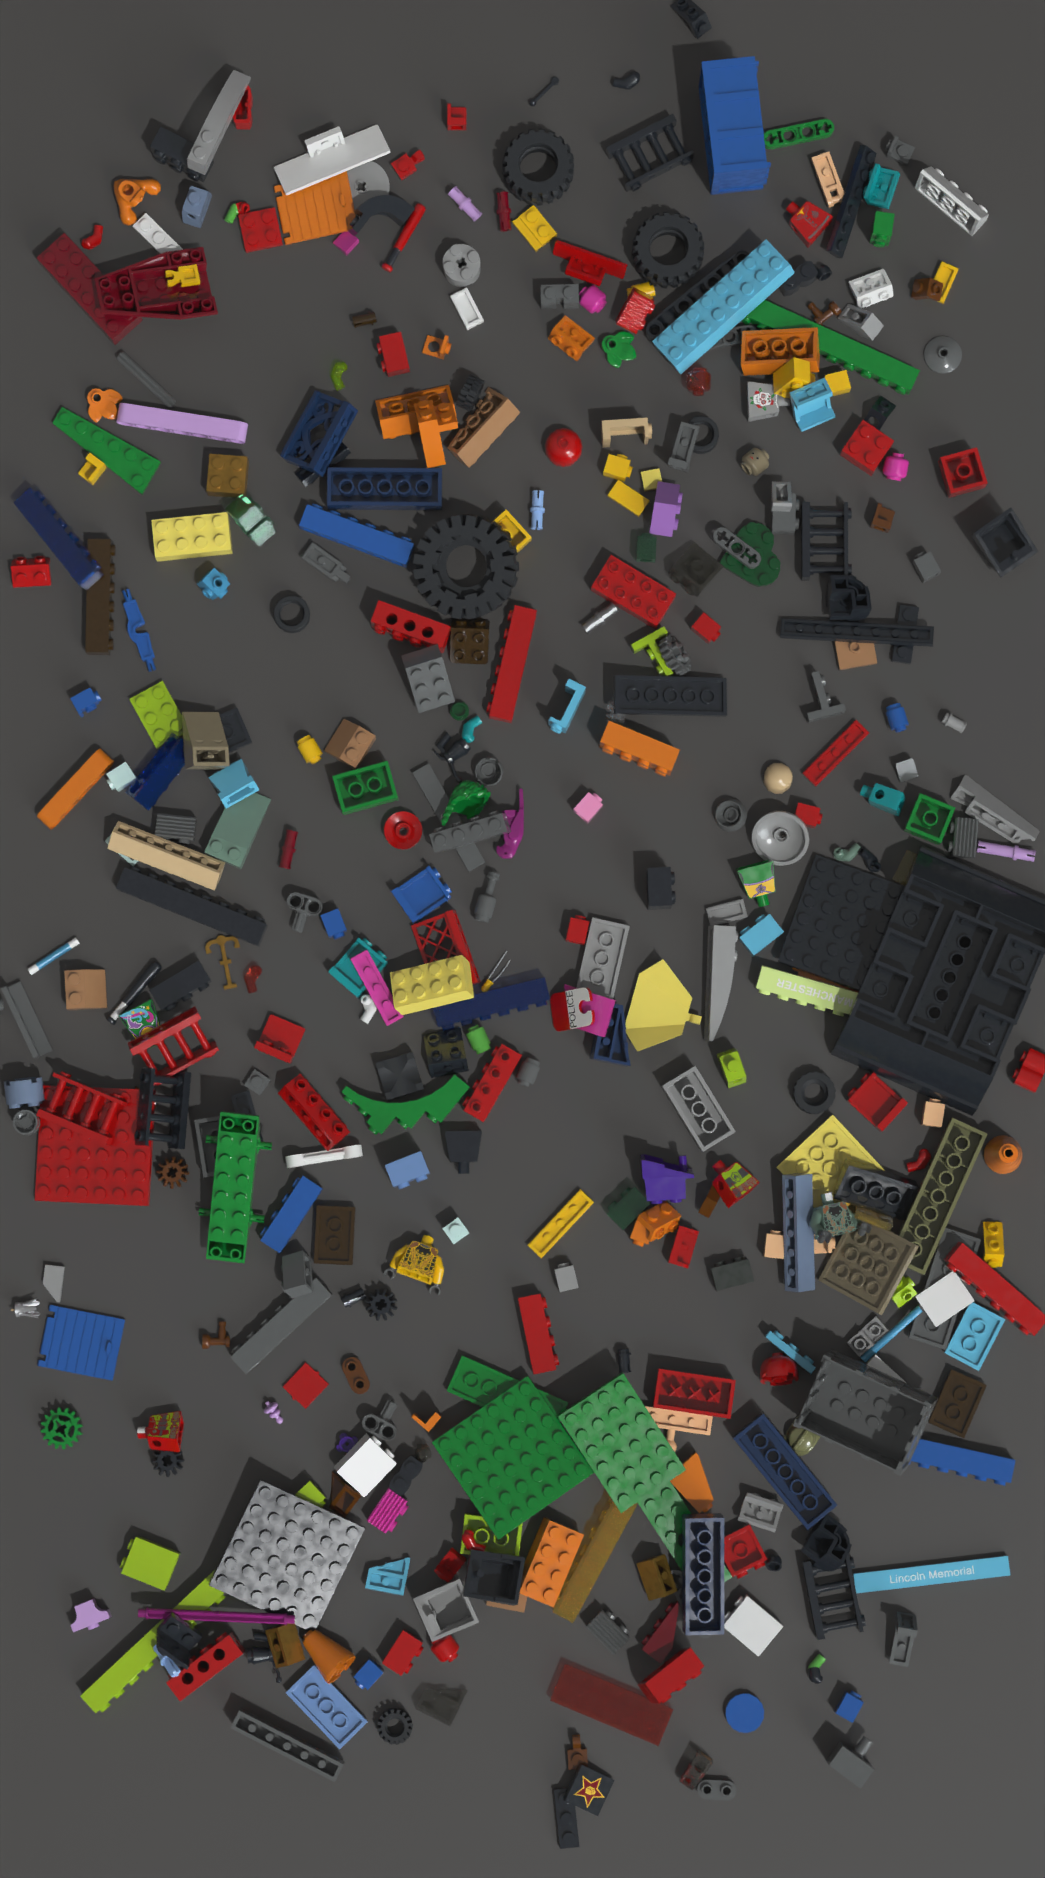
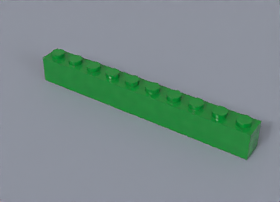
M766 300L741 320L745 324L749 325L751 323L756 325L758 330L818 327L820 355L826 357L827 361L834 364L836 362L842 364L844 369L848 371L855 370L866 379L873 378L881 386L895 388V392L901 395H905V393L909 395L920 370Z

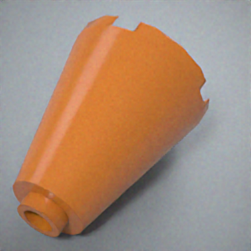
M1005 1135L997 1136L987 1143L984 1149V1160L986 1165L996 1173H1011L1018 1168L1022 1161V1149L1014 1138Z
M309 1630L303 1636L304 1647L328 1684L337 1680L341 1676L340 1673L343 1670L346 1671L356 1659L351 1651L318 1630Z

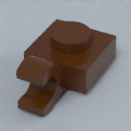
M580 1734L572 1735L573 1749H567L569 1770H575L579 1764L588 1767L587 1748H581Z

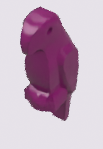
M519 789V812L516 810L502 811V813L507 815L511 829L510 833L503 834L504 845L501 847L497 846L496 849L498 856L502 859H512L515 856L524 835L523 789Z

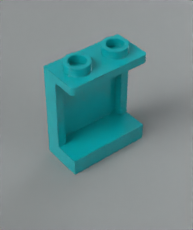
M359 937L338 963L328 971L331 976L357 998L360 997L366 988L350 958L367 949L379 972L388 964L386 961L387 957L380 950L375 952L371 948L372 944L366 938L361 940Z

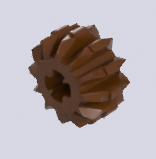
M172 1156L171 1163L167 1157L164 1158L167 1165L159 1163L163 1171L157 1170L156 1173L163 1174V1176L159 1177L158 1181L166 1179L163 1186L166 1187L170 1182V1189H174L175 1182L179 1188L182 1187L180 1180L185 1183L188 1181L183 1175H190V1172L183 1171V1169L188 1167V1164L180 1166L183 1159L180 1158L176 1163L175 1156ZM172 1167L173 1169L178 1170V1172L175 1173V1178H173V1176L168 1175V1173L171 1172L170 1168Z

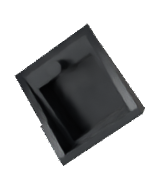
M1011 507L972 535L975 544L1000 578L1038 552Z
M471 1549L463 1597L512 1606L518 1605L525 1557Z

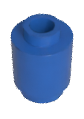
M900 703L886 707L887 712L885 714L890 729L895 730L896 733L906 730L909 722L904 707H901Z

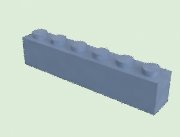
M812 1174L782 1175L785 1291L815 1290L814 1232L809 1225L813 1213Z

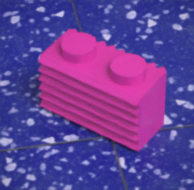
M388 1488L366 1521L385 1534L388 1530L392 1532L398 1523L395 1521L399 1514L403 1516L409 1506L406 1505L408 1500Z

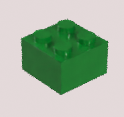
M920 793L916 798L903 831L940 845L955 807Z

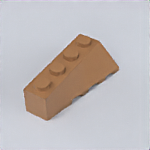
M490 387L485 391L487 395L484 400H479L477 403L478 409L466 419L467 425L465 428H461L448 446L449 451L456 459L468 468L477 461L520 413L507 397Z

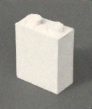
M367 1433L334 1466L335 1470L363 1497L397 1464L393 1459L395 1455L388 1448L385 1450L381 1448L380 1445L382 1443L374 1435L370 1437Z
M745 1595V1597L740 1596L734 1603L735 1609L732 1612L728 1611L724 1615V1628L759 1657L783 1628V1625L748 1595Z

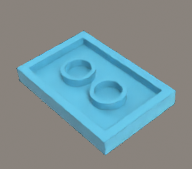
M971 1303L967 1306L944 1353L979 1371L1005 1319L975 1303Z

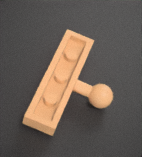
M645 1406L657 1426L662 1429H668L666 1440L674 1452L677 1449L674 1441L675 1430L710 1435L713 1416Z

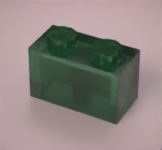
M628 1187L621 1194L623 1198L618 1203L614 1201L607 1208L609 1210L607 1215L622 1231L651 1204L635 1187L632 1189Z

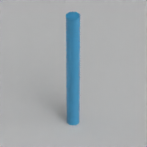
M916 1306L861 1356V1359L866 1363L922 1313L923 1310Z

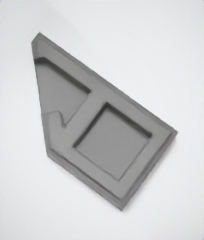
M45 1265L43 1285L56 1302H61L65 1267Z

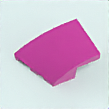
M564 985L565 991L578 989L570 985ZM592 993L593 1001H583L582 1010L584 1013L594 1010L595 1022L591 1026L577 1029L605 1037L616 1000Z

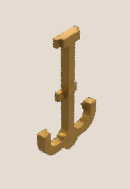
M220 935L215 940L209 941L205 948L206 954L212 953L210 950L212 944L217 943L220 945L223 961L219 962L220 965L225 967L228 985L224 986V990L236 988L237 984H232L228 964L232 962L231 959L227 960L224 944L226 941L231 940L235 942L234 948H240V944L236 937Z

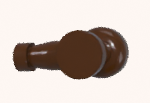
M834 301L828 304V310L824 313L813 302L808 305V309L815 315L813 321L821 326L832 315L838 316L842 313Z
M218 1322V1337H210L209 1334H203L202 1349H209L210 1345H226V1347H230V1336H226V1322Z

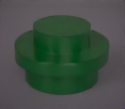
M455 702L450 708V714L453 719L462 721L468 717L469 708L464 702Z

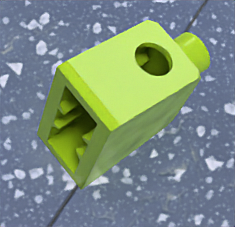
M732 1048L717 1053L716 1055L727 1087L731 1088L746 1083V1074L738 1051Z

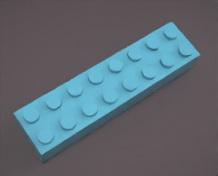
M766 239L652 342L670 364L682 374L795 272L786 259Z

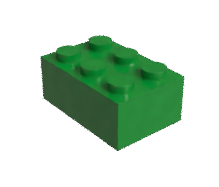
M388 761L332 776L343 815L398 801Z

